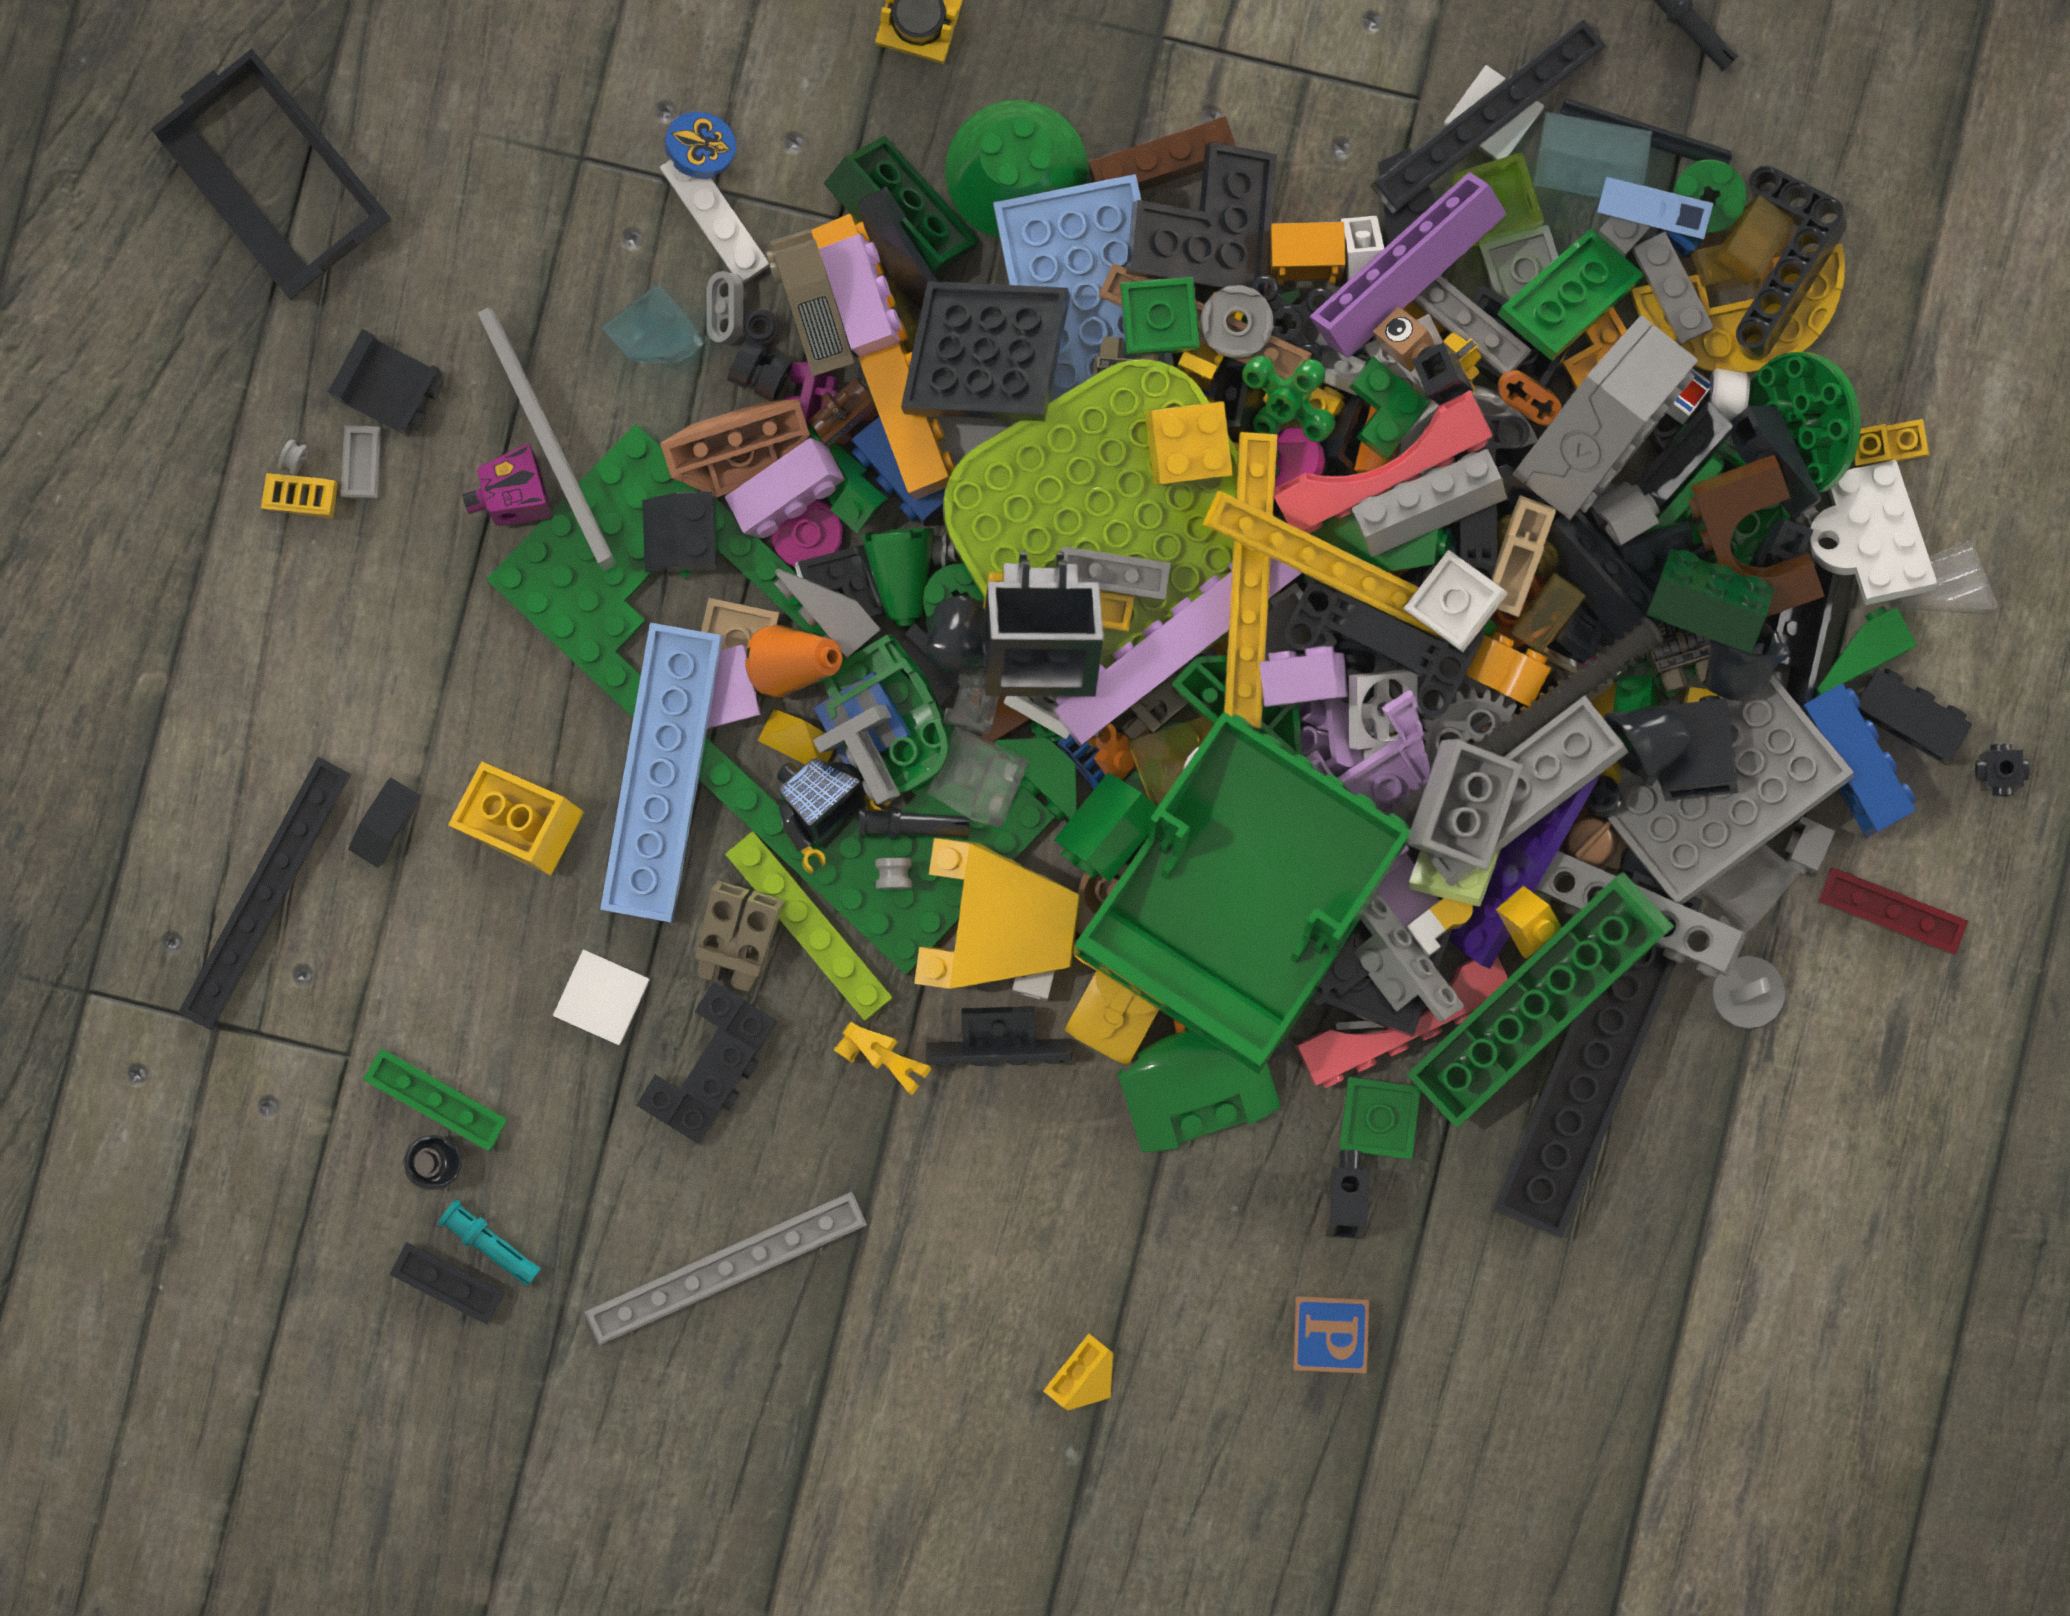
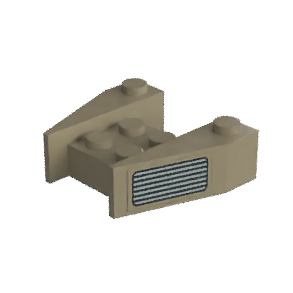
M810 228L770 241L773 250L767 251L766 254L775 284L783 282L812 376L853 364L854 360L817 242L813 238L812 229Z

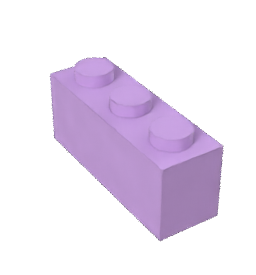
M860 234L820 248L819 251L851 350L859 357L899 343L900 339L897 331L901 330L902 327L895 309H889L886 297L891 296L884 275H878L875 264L880 262V258L874 243H868Z
M809 438L725 496L742 532L754 537L765 538L774 534L779 529L778 525L787 519L803 514L807 510L806 506L816 499H822L831 495L836 489L835 486L845 479L829 448L823 442Z

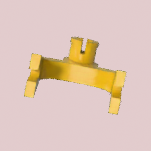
M851 1021L842 1032L845 1036L837 1047L833 1049L851 1063L855 1061L856 1056L862 1051L875 1068L878 1069L882 1063L885 1064L911 1095L915 1093L919 1085L909 1077L910 1072L914 1071L917 1075L925 1078L932 1069L929 1065L892 1052V1049L898 1042L895 1039L861 1028Z

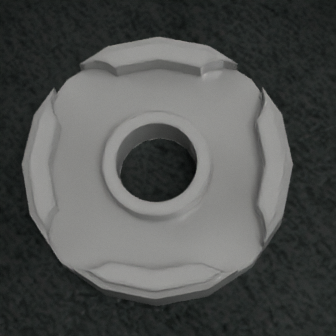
M1243 285L1227 286L1216 292L1205 303L1201 315L1202 334L1207 344L1219 355L1231 359L1248 358L1260 352L1269 341L1273 330V313L1267 300L1255 289ZM1234 312L1243 313L1248 319L1247 327L1241 332L1231 331L1227 327V318Z

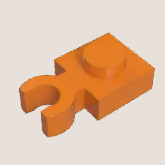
M1108 723L1101 729L1100 737L1093 735L1087 740V743L1099 749V752L1094 756V760L1106 775L1109 772L1123 781L1141 757L1126 735L1116 732L1114 725Z

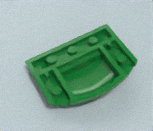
M1189 1029L1170 1035L1145 1048L1137 1054L1139 1059L1135 1061L1126 1073L1123 1067L1117 1073L1142 1152L1179 1148V1143L1246 1121L1250 1125L1280 1108L1268 1063H1266L1260 1074H1257Z

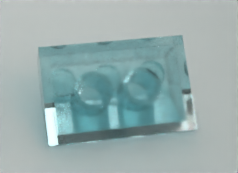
M1545 112L1532 184L1533 186L1601 198L1606 177L1644 186L1652 131Z

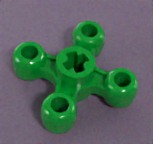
M1256 356L1245 365L1242 371V378L1247 386L1253 389H1262L1269 396L1266 406L1256 414L1253 420V428L1256 433L1278 434L1283 429L1285 422L1296 419L1302 424L1303 433L1306 438L1312 442H1322L1332 434L1335 428L1334 416L1329 411L1316 409L1309 403L1311 392L1316 390L1325 379V369L1320 362L1313 359L1305 360L1298 365L1293 375L1286 379L1280 378L1275 373L1274 363L1265 356Z

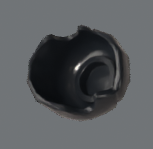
M439 1135L419 1137L408 1146L403 1158L407 1178L414 1185L424 1190L445 1188L457 1179L462 1167L459 1148Z

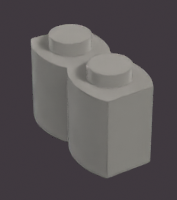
M1626 481L1597 497L1589 508L1600 530L1605 535L1610 536L1619 546L1659 523L1656 515L1660 511L1651 495H1644L1637 484L1631 486Z

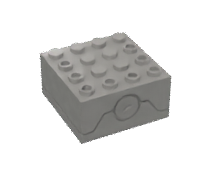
M1642 315L1586 376L1512 474L1522 483L1527 482L1525 484L1569 520L1579 509L1585 513L1597 497L1601 495L1609 483L1613 481L1621 469L1629 462L1642 442L1651 434L1660 419L1663 418L1678 396L1695 377L1690 371L1698 362V359L1655 325L1652 327V323Z

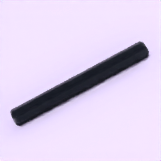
M1565 99L1560 109L1559 116L1563 119L1694 161L1712 159L1730 165L1733 156L1731 150L1571 99Z

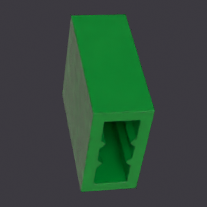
M1108 772L1054 838V841L1064 849L1060 855L1071 865L1081 869L1092 879L1098 874L1110 882L1147 837L1150 818L1158 807L1143 793Z

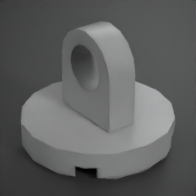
M1744 956L1736 959L1728 977L1719 973L1717 979L1714 978L1711 996L1714 1008L1723 1020L1739 1028L1752 1029L1764 1026L1777 1016L1783 1007L1785 988L1783 978L1775 966L1763 958Z

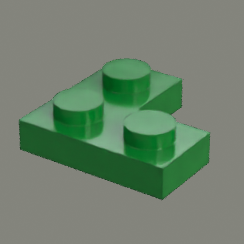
M1375 357L1368 359L1349 385L1351 390L1376 409L1357 438L1386 460L1392 455L1429 401Z

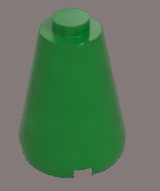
M934 528L885 530L884 534H875V531L862 533V542L886 619H894V626L916 624L915 618L923 616V595L928 583L935 536Z

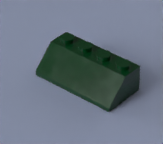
M886 136L845 156L823 183L831 191L835 199L859 223L863 220L858 202L862 198L887 187L906 215L900 222V225L936 279L980 241Z

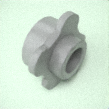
M944 532L943 536L934 537L932 549L934 565L946 567L954 564L959 559V554L954 548L947 532Z

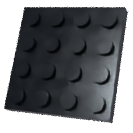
M927 281L901 404L903 413L906 415L1045 422L1070 300L1068 288Z

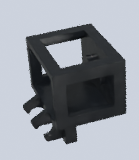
M1019 551L1018 563H1003V582H988L981 639L985 696L1096 697L1103 647L1099 583H1078L1077 564H1067V561L1064 560V552H1056L1054 568H1030V561L1027 560V551Z

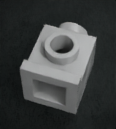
M1801 816L1794 825L1800 831L1799 833L1792 832L1784 850L1790 853L1785 867L1796 874L1806 876L1807 872L1813 874L1818 871L1835 831Z

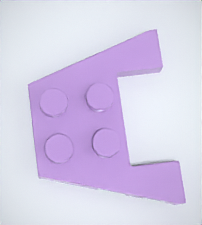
M1410 690L1382 707L1399 737L1337 777L1345 784L1344 789L1355 796L1358 794L1367 796L1376 804L1377 810L1387 816L1394 814L1401 819L1419 808L1431 773L1428 755L1425 753L1422 738V725L1416 708L1418 707L1417 699ZM1317 750L1306 757L1313 763V769L1324 776L1326 774L1333 775Z

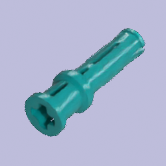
M456 1198L441 1216L437 1225L439 1227L446 1226L462 1239L461 1243L464 1246L471 1247L473 1245L527 1287L541 1268L486 1227L487 1223L484 1218H476L460 1205L461 1201Z

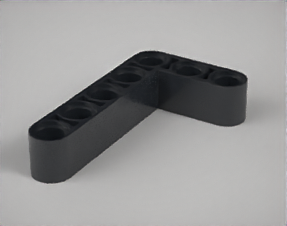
M1768 165L1756 168L1749 177V187L1753 199L1761 208L1799 226L1736 329V339L1740 350L1750 360H1761L1771 352L1847 228L1845 212L1840 201ZM1765 183L1775 184V187L1768 192L1759 191V188ZM1797 198L1806 199V202L1800 207L1794 208L1789 206ZM1827 214L1837 215V218L1831 223L1821 222L1823 216ZM1808 244L1819 245L1818 249L1813 253L1802 252V249ZM1787 275H1800V278L1794 283L1787 284L1783 282ZM1771 304L1781 305V309L1774 314L1764 312ZM1752 334L1763 336L1756 344L1746 343V339Z

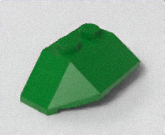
M1227 655L1194 657L1171 683L1187 703L1212 726L1215 725L1224 712ZM1263 696L1261 729H1251L1261 736L1264 734L1273 736L1283 745L1282 749L1291 755L1300 754L1303 756L1298 703L1265 706Z

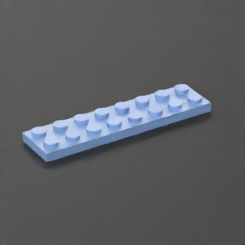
M650 623L600 910L674 922L723 635Z

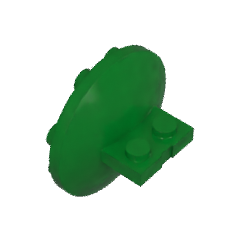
M1790 352L1768 361L1750 381L1748 407H1778L1818 493L1821 494L1833 487L1844 476L1858 448L1861 417L1855 391L1845 373L1834 362L1819 354Z

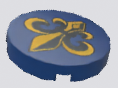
M694 111L681 114L671 122L664 138V151L667 158L669 156L674 162L673 166L679 172L692 178L709 179L715 177V174L722 171L725 172L729 168L736 153V139L731 128L720 118L709 113Z

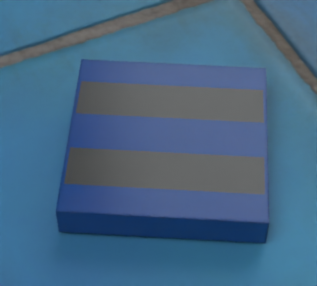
M870 673L865 678L840 691V694H845L875 676L876 673ZM883 682L874 684L835 708L837 717L832 720L826 704L835 700L833 696L814 707L826 732L874 706L886 705L892 718L868 730L879 754L889 749L895 739L912 735ZM841 745L836 748L843 763L851 764L843 746Z

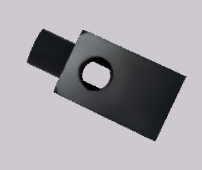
M1341 1150L1339 1152V1168H1332L1329 1178L1326 1237L1362 1239L1365 1233L1368 1214L1369 1170L1361 1169L1360 1151ZM1349 1186L1354 1189V1192H1346L1343 1190V1187Z

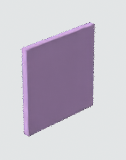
M744 644L724 649L720 652L707 729L761 715L755 687L750 682L745 668V659H748Z

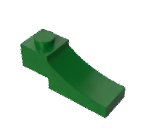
M811 425L808 426L810 435L807 439L812 438L822 442L816 430ZM834 444L829 450L845 480L835 486V491L827 496L832 504L830 510L858 533L871 523L888 498L862 477L867 469L839 445Z

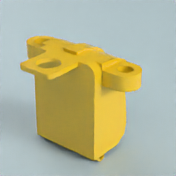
M1075 955V957H1076L1078 960H1080L1082 963H1084V964L1088 965L1089 967H1091V968L1097 970L1096 968H1094L1093 966L1089 965L1088 963H1086L1085 961H1083L1082 959H1080L1079 957H1077V956ZM1097 970L1066 1025L1065 1031L1075 1039L1107 1057L1128 1066L1156 1018L1159 1009Z

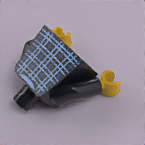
M815 758L811 759L801 769L792 763H786L778 772L777 778L783 783L779 789L782 799L779 813L783 830L796 851L803 853L802 866L810 874L814 871L808 863V857L815 856L819 859L822 866L825 864L824 854L817 849H812L810 846L812 842L818 846L865 803L868 810H881L875 805L874 800H871L866 794L862 784L864 778L861 772L852 764L826 763ZM890 802L882 804L887 807L890 804Z

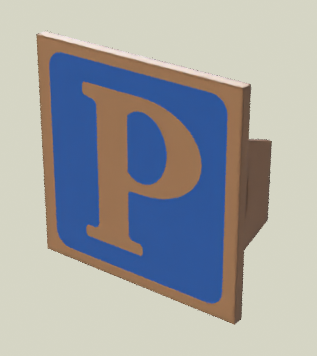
M1296 1297L1293 1370L1367 1374L1369 1300Z

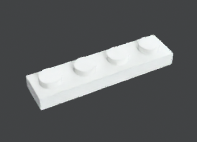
M672 160L660 166L662 173L730 272L738 275L743 285L770 267L768 260L711 178L700 179L687 176L673 166L674 162Z

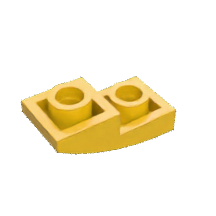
M1923 419L1888 426L1882 424L1861 428L1859 444L1854 457L1856 467L1892 460L1904 461L1930 456Z

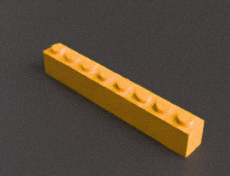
M851 214L811 230L818 249L860 234L867 242H871L863 221L859 223ZM876 263L878 275L884 274L881 263ZM891 293V296L886 297L890 310L896 306ZM900 320L902 329L897 331L900 339L899 343L862 357L857 355L908 494L917 500L946 488L956 464L950 451L944 452L940 440L945 438L939 420L925 415H906L901 409L912 352L907 353L903 341L908 339V335Z

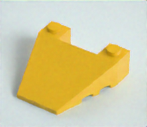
M934 838L929 875L964 879L955 950L919 947L914 984L954 989L1071 967L1080 894L1041 874L1031 871L1018 862L1006 858L980 843Z

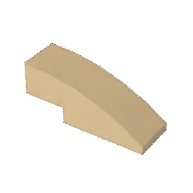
M1519 496L1491 581L1508 593L1497 607L1498 610L1519 617L1544 550L1543 545L1556 513L1554 507Z

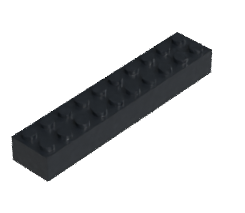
M1636 871L1629 876V879L1635 885L1671 900L1655 879ZM1693 896L1683 906L1698 912L1703 900ZM1673 920L1668 921L1674 927L1663 937H1669L1675 932L1676 923ZM1654 945L1566 1027L1494 1199L1491 1211L1557 1239L1563 1237L1677 963L1662 955L1665 949Z

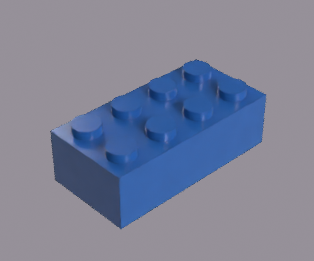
M1843 683L1805 703L1800 708L1854 772L1855 777L1840 787L1838 791L1867 839L1916 811L1913 806L1916 799L1906 783L1901 785L1894 772L1898 769L1892 756L1887 751L1883 753L1876 740L1879 739L1876 728L1870 720L1864 721L1858 711L1861 704L1855 692L1851 688L1846 690Z

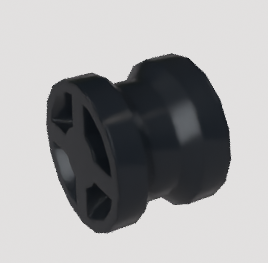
M1605 775L1597 776L1599 779L1586 800V806L1593 816L1606 819L1615 816L1620 811L1622 795L1615 780ZM1607 798H1611V800H1608L1603 804V801H1605Z

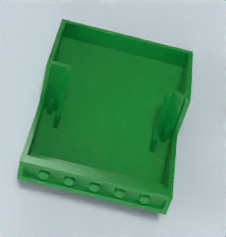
M1223 712L1151 816L1148 839L1075 943L1074 955L1246 1067L1260 1074L1278 1045L1281 1047L1407 845L1412 831L1407 829V823L1394 814L1387 816L1377 810L1376 804L1363 794L1355 796L1344 789L1345 784L1331 774L1324 776L1313 769V763L1300 754L1293 756L1283 750V745L1273 736L1268 734L1261 736L1252 730L1251 724L1237 714L1230 716Z

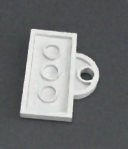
M1892 460L1847 470L1844 476L1828 490L1833 506L1823 510L1811 525L1814 531L1808 544L1814 560L1822 568L1840 575L1855 574L1865 605L1936 590L1937 580L1897 461ZM1828 537L1834 539L1838 546L1828 550L1822 548L1818 541Z

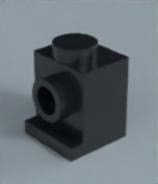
M1444 342L1428 347L1422 355L1412 360L1427 397L1439 406L1473 390L1471 384L1466 379L1456 352Z

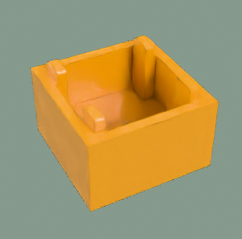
M1344 222L1271 224L1269 270L1270 275L1277 279L1280 286H1283V281L1329 280L1330 285H1335L1336 280H1342L1345 268Z

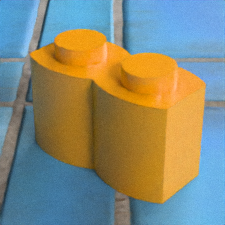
M1497 632L1494 633L1492 638L1485 635L1465 675L1532 707L1551 669L1550 666L1545 664L1548 658L1529 648L1525 654L1513 649L1515 641Z

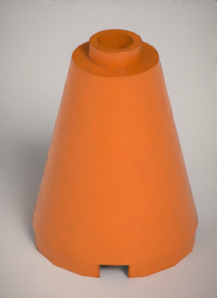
M768 625L757 630L751 637L747 648H750L749 659H745V668L749 680L757 691L773 697H784L835 674L842 664V651L839 645L832 639L782 625Z

